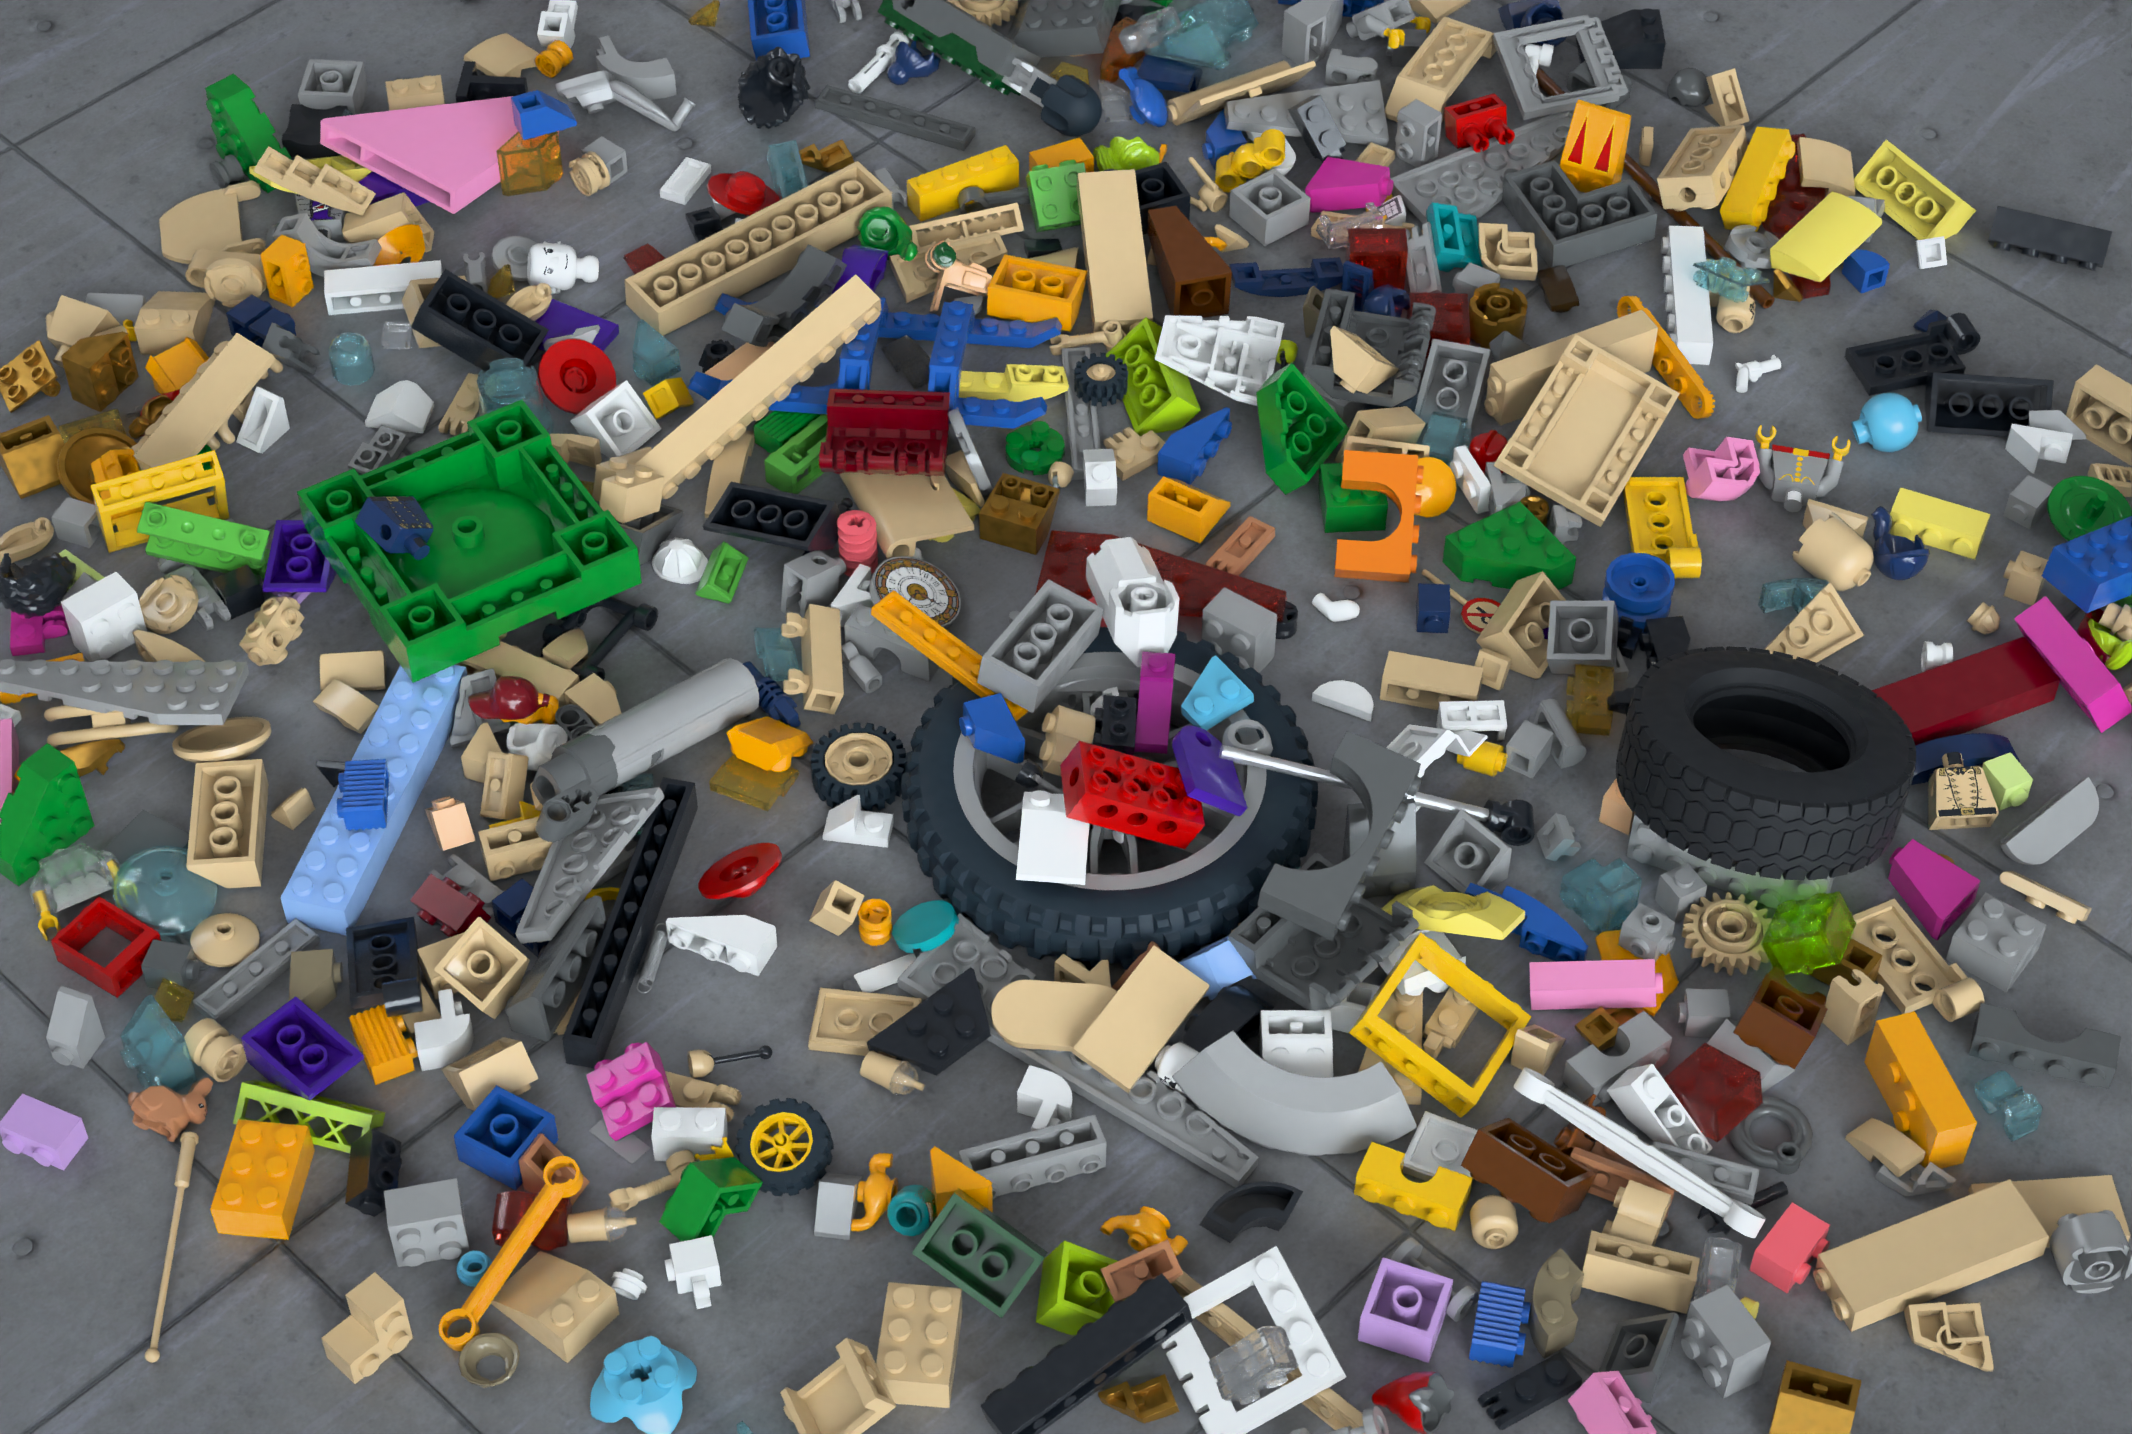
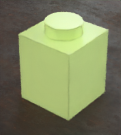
M2011 752L1983 762L1982 769L1999 811L2011 806H2019L2027 800L2033 778Z

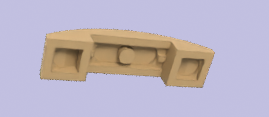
M746 430L739 439L735 441L730 440L724 446L722 453L714 459L706 499L705 518L709 517L730 482L742 484L748 456H752L755 444L754 431Z

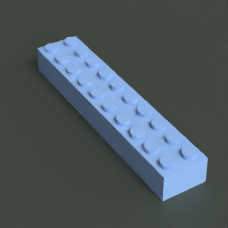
M400 665L351 760L386 759L390 775L387 827L385 829L347 830L344 818H338L337 798H343V793H340L338 785L281 896L287 923H291L297 918L309 928L346 935V928L355 927L453 729L461 679L467 676L466 667L453 665L413 683Z

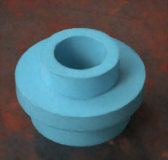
M481 1251L467 1252L457 1264L456 1271L459 1280L467 1286L475 1287L491 1265L492 1260ZM473 1269H481L477 1272H471Z

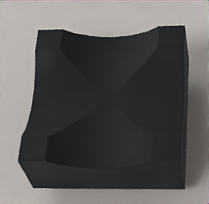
M292 104L288 127L281 139L283 147L287 149L291 157H296L297 155L302 158L340 156L341 154L320 144L321 120L324 118L348 116L347 106H336L320 110L312 109L302 104Z

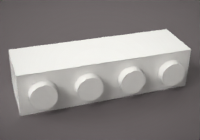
M441 260L324 270V294L328 314L337 315L404 309L401 300L410 280L440 278L443 274Z

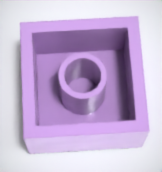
M1382 1258L1360 1317L1358 1341L1429 1363L1447 1307L1450 1303L1453 1279Z

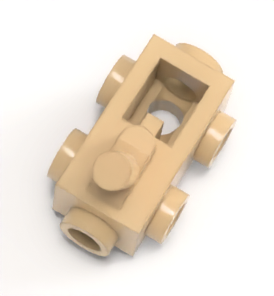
M286 596L271 597L261 605L260 610L254 615V622L247 627L246 634L239 643L252 662L258 666L278 664L287 657L288 651L285 649L290 641L298 638L303 631L300 624L305 617L299 612L300 604L298 601Z

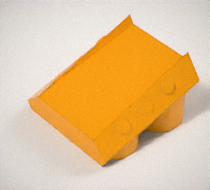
M186 337L183 342L154 357L150 355L145 369L152 376L155 390L159 394H165L180 390L183 385L194 377L198 367L205 363L209 357L195 340Z
M768 716L736 725L726 732L731 743L730 750L737 758L766 771H786L791 767L792 757L803 756L807 753L808 747L814 743L806 732Z

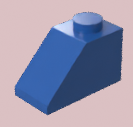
M1222 109L1207 129L1206 143L1202 145L1204 158L1210 161L1214 170L1216 168V161L1220 157L1228 155L1230 152L1235 153L1241 145L1247 144L1240 130L1226 129L1224 109Z
M998 693L964 702L963 717L959 718V725L962 734L965 737H969L973 747L1017 764L1024 761L1025 739L1002 694Z

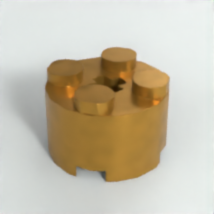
M1500 283L1485 284L1476 288L1469 302L1466 327L1469 336L1479 343L1481 348L1490 349L1489 343L1503 331L1509 332L1522 341L1528 305L1525 295L1515 287H1513V291L1507 288H1500Z

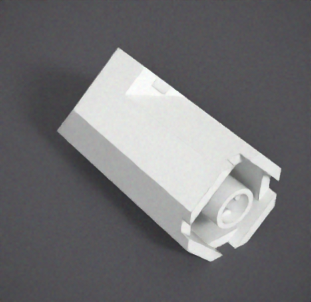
M1132 537L1105 540L1100 545L1101 550L1096 555L1091 553L1087 557L1086 580L1097 605L1104 609L1103 619L1114 643L1137 667H1141L1143 652H1169L1177 635L1179 596L1172 582L1166 580L1163 582L1148 549L1144 546H1139Z

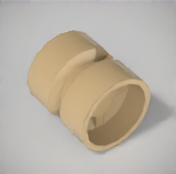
M205 1018L194 1024L183 1038L181 1045L182 1053L196 1065L201 1066L217 1082H225L232 1079L243 1069L247 1062L242 1042L233 1034L229 1035V1032L212 1018Z

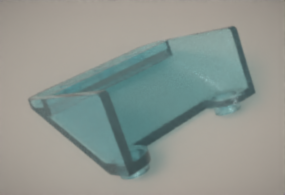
M1206 0L1172 16L1147 43L1143 51L1146 55L1205 68L1214 67L1215 70H1220L1230 64L1231 55L1229 51L1225 50L1232 41L1237 38L1239 42L1250 38L1253 35L1252 30L1259 23L1247 0Z

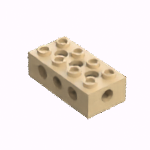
M1744 125L1691 128L1657 178L1663 209L1683 211L1694 207L1711 209L1718 206L1731 186L1748 147Z

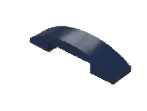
M1340 257L1312 259L1311 268L1260 271L1257 262L1229 264L1235 288L1267 297L1306 295L1313 285L1322 291L1342 283L1343 264Z
M1970 733L1938 738L1915 746L1916 764L1911 785L1928 782L1930 774L1934 773L1938 768H1944L1942 756L1950 752L1962 754L1964 767L1982 765L1983 762L2009 752L2013 754L2019 763L2020 760L2010 741L2004 736Z

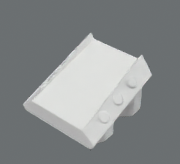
M1416 929L1404 941H1399L1400 945L1383 962H1379L1388 975L1407 946L1420 933L1436 941L1443 950L1455 959L1462 961L1465 965L1466 956L1461 957L1443 932ZM1414 960L1397 986L1402 995H1420L1425 987L1437 993L1446 992L1449 985L1416 960Z

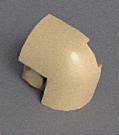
M1479 223V256L1483 267L1500 274L1502 279L1534 281L1538 272L1534 233L1508 231V224Z

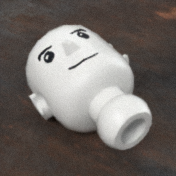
M543 241V243L533 245L529 250L527 277L531 286L546 283L552 289L551 294H559L561 290L572 288L576 279H582L588 283L595 282L598 279V258L592 255L577 258L574 248L561 244V241L557 243Z

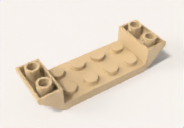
M1444 16L1397 76L1385 108L1386 118L1398 123L1397 115L1400 109L1418 99L1441 112L1442 123L1445 119L1444 108L1446 107V102L1481 56L1491 59L1497 51L1493 42V33Z

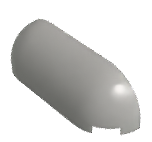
M2086 777L2078 781L2077 785L2063 796L2059 792L2000 840V847L2004 854L2011 860L2023 865L2042 864L2090 827L2097 818L2099 811L2098 794L2090 778Z

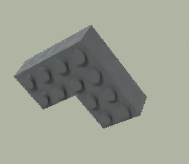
M1555 160L1504 175L1502 201L1523 231L1534 233L1535 248L1549 268L1560 265L1570 266L1655 239L1657 213L1632 179L1579 194Z

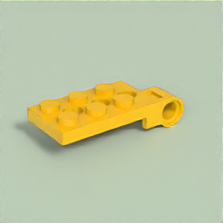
M1630 477L1623 489V498L1632 553H1647L1660 558L1670 566L1675 578H1700L1702 567L1701 550L1698 547L1697 535L1693 534L1684 477ZM1650 501H1659L1661 505H1654ZM1653 523H1663L1665 527H1658ZM1656 545H1666L1667 549L1658 548Z

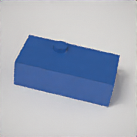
M748 0L751 42L756 60L759 56L766 55L776 47H781L787 54L796 53L800 58L810 57L805 0Z

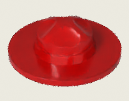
M739 171L734 174H716L709 179L707 184L709 194L719 204L748 216L780 201L776 192L768 187L760 177L746 171Z
M579 339L559 341L548 348L540 360L538 368L540 386L546 397L565 412L577 415L592 402L616 387V373L610 359L601 349L587 341Z
M757 843L738 849L714 863L702 875L698 883V889L701 895L707 899L750 897L765 885L767 877L781 862L782 853L779 847L773 843Z

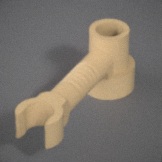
M1109 321L1104 325V331L1086 333L1085 335L1069 336L1060 334L1050 339L1051 344L1058 345L1050 346L1052 355H1061L1062 348L1104 343L1107 352H1109L1126 336V333L1122 331L1119 322Z
M682 1150L671 1155L666 1161V1166L670 1173L668 1176L636 1188H621L609 1194L611 1198L610 1204L614 1213H623L637 1205L639 1201L677 1188L681 1181L682 1171L690 1162H696L692 1152Z

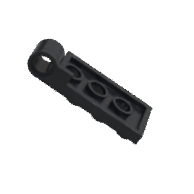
M1956 313L1946 318V320L1929 323L1927 332L1846 348L1845 358L1870 396L1926 384L1927 373L1964 374L1966 367L1958 355L1966 354L1975 349L1981 337L1966 314ZM1934 353L1941 354L1944 357L1935 356Z
M414 917L346 928L349 991L352 1009L385 1004L387 1017L422 1012L417 932Z

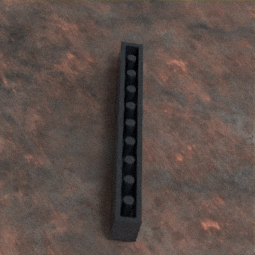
M665 777L662 779L660 788L664 798L646 820L562 1040L566 1064L594 1069L599 1061L604 1060L698 809L694 782Z

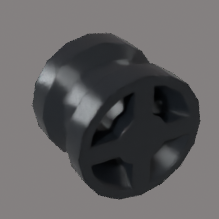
M1276 601L1270 604L1267 609L1277 614L1276 639L1291 638L1297 631L1298 609L1288 601Z

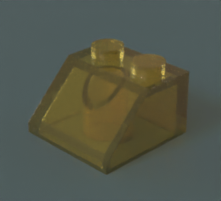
M518 131L496 151L502 193L505 196L547 191L563 176L557 131L523 140Z

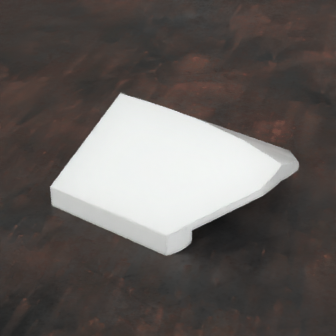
M408 380L399 381L376 395L366 418L365 426L380 428L382 425L397 431L423 434L433 411L434 402L416 383Z

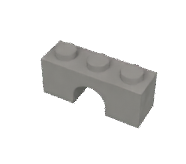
M859 604L844 624L845 643L852 642L860 656H866V658L874 661L882 648H886L899 658L902 672L928 682L940 667L873 617L870 607Z
M1643 1011L1618 1027L1614 1048L1621 1056H1607L1591 1044L1566 1061L1562 1081L1583 1102L1595 1094L1596 1098L1592 1104L1593 1106L1600 1102L1606 1103L1612 1099L1607 1089L1628 1069L1653 1064L1656 1069L1662 1067L1670 1057L1669 1051L1672 1037Z

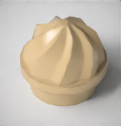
M1982 602L1967 620L1973 626L1971 629L1983 634L1996 631L1999 628L2000 616L1994 609L1995 607L1993 605L1989 607L1986 603Z

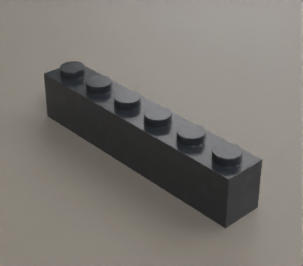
M1162 1273L1154 1279L1144 1281L1134 1294L1124 1301L1115 1302L1109 1307L1106 1314L1097 1321L1082 1326L1071 1340L1064 1345L1059 1344L1053 1347L1048 1352L1046 1358L1035 1366L1023 1369L1012 1383L1003 1389L999 1388L993 1391L986 1398V1401L980 1405L986 1420L997 1434L1041 1433L1192 1322L1193 1319L1188 1304Z

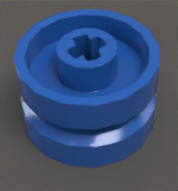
M1647 553L1621 555L1610 563L1606 570L1605 587L1601 601H1615L1619 615L1618 622H1620L1622 616L1634 619L1633 626L1643 629L1642 632H1644L1646 619L1668 617L1671 598L1674 592L1675 576L1667 563Z

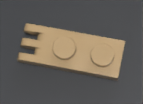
M468 373L439 424V432L446 434L449 428L450 434L455 436L460 431L461 434L467 432V422L482 416L497 389L496 378Z
M2006 871L2000 875L2002 884L2027 895L2026 902L2041 909H2044L2045 905L2051 906L2058 910L2056 916L2075 924L2077 919L2080 921L2087 920L2092 910L2091 907L2014 871Z

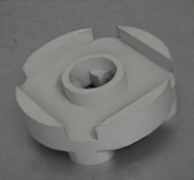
M1739 225L1732 229L1725 243V249L1740 260V265L1746 270L1755 271L1756 268H1771L1770 248L1779 239L1768 231H1765L1764 235L1755 232L1757 228L1755 226Z

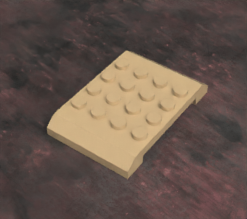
M1575 334L1494 466L1601 527L1680 393Z

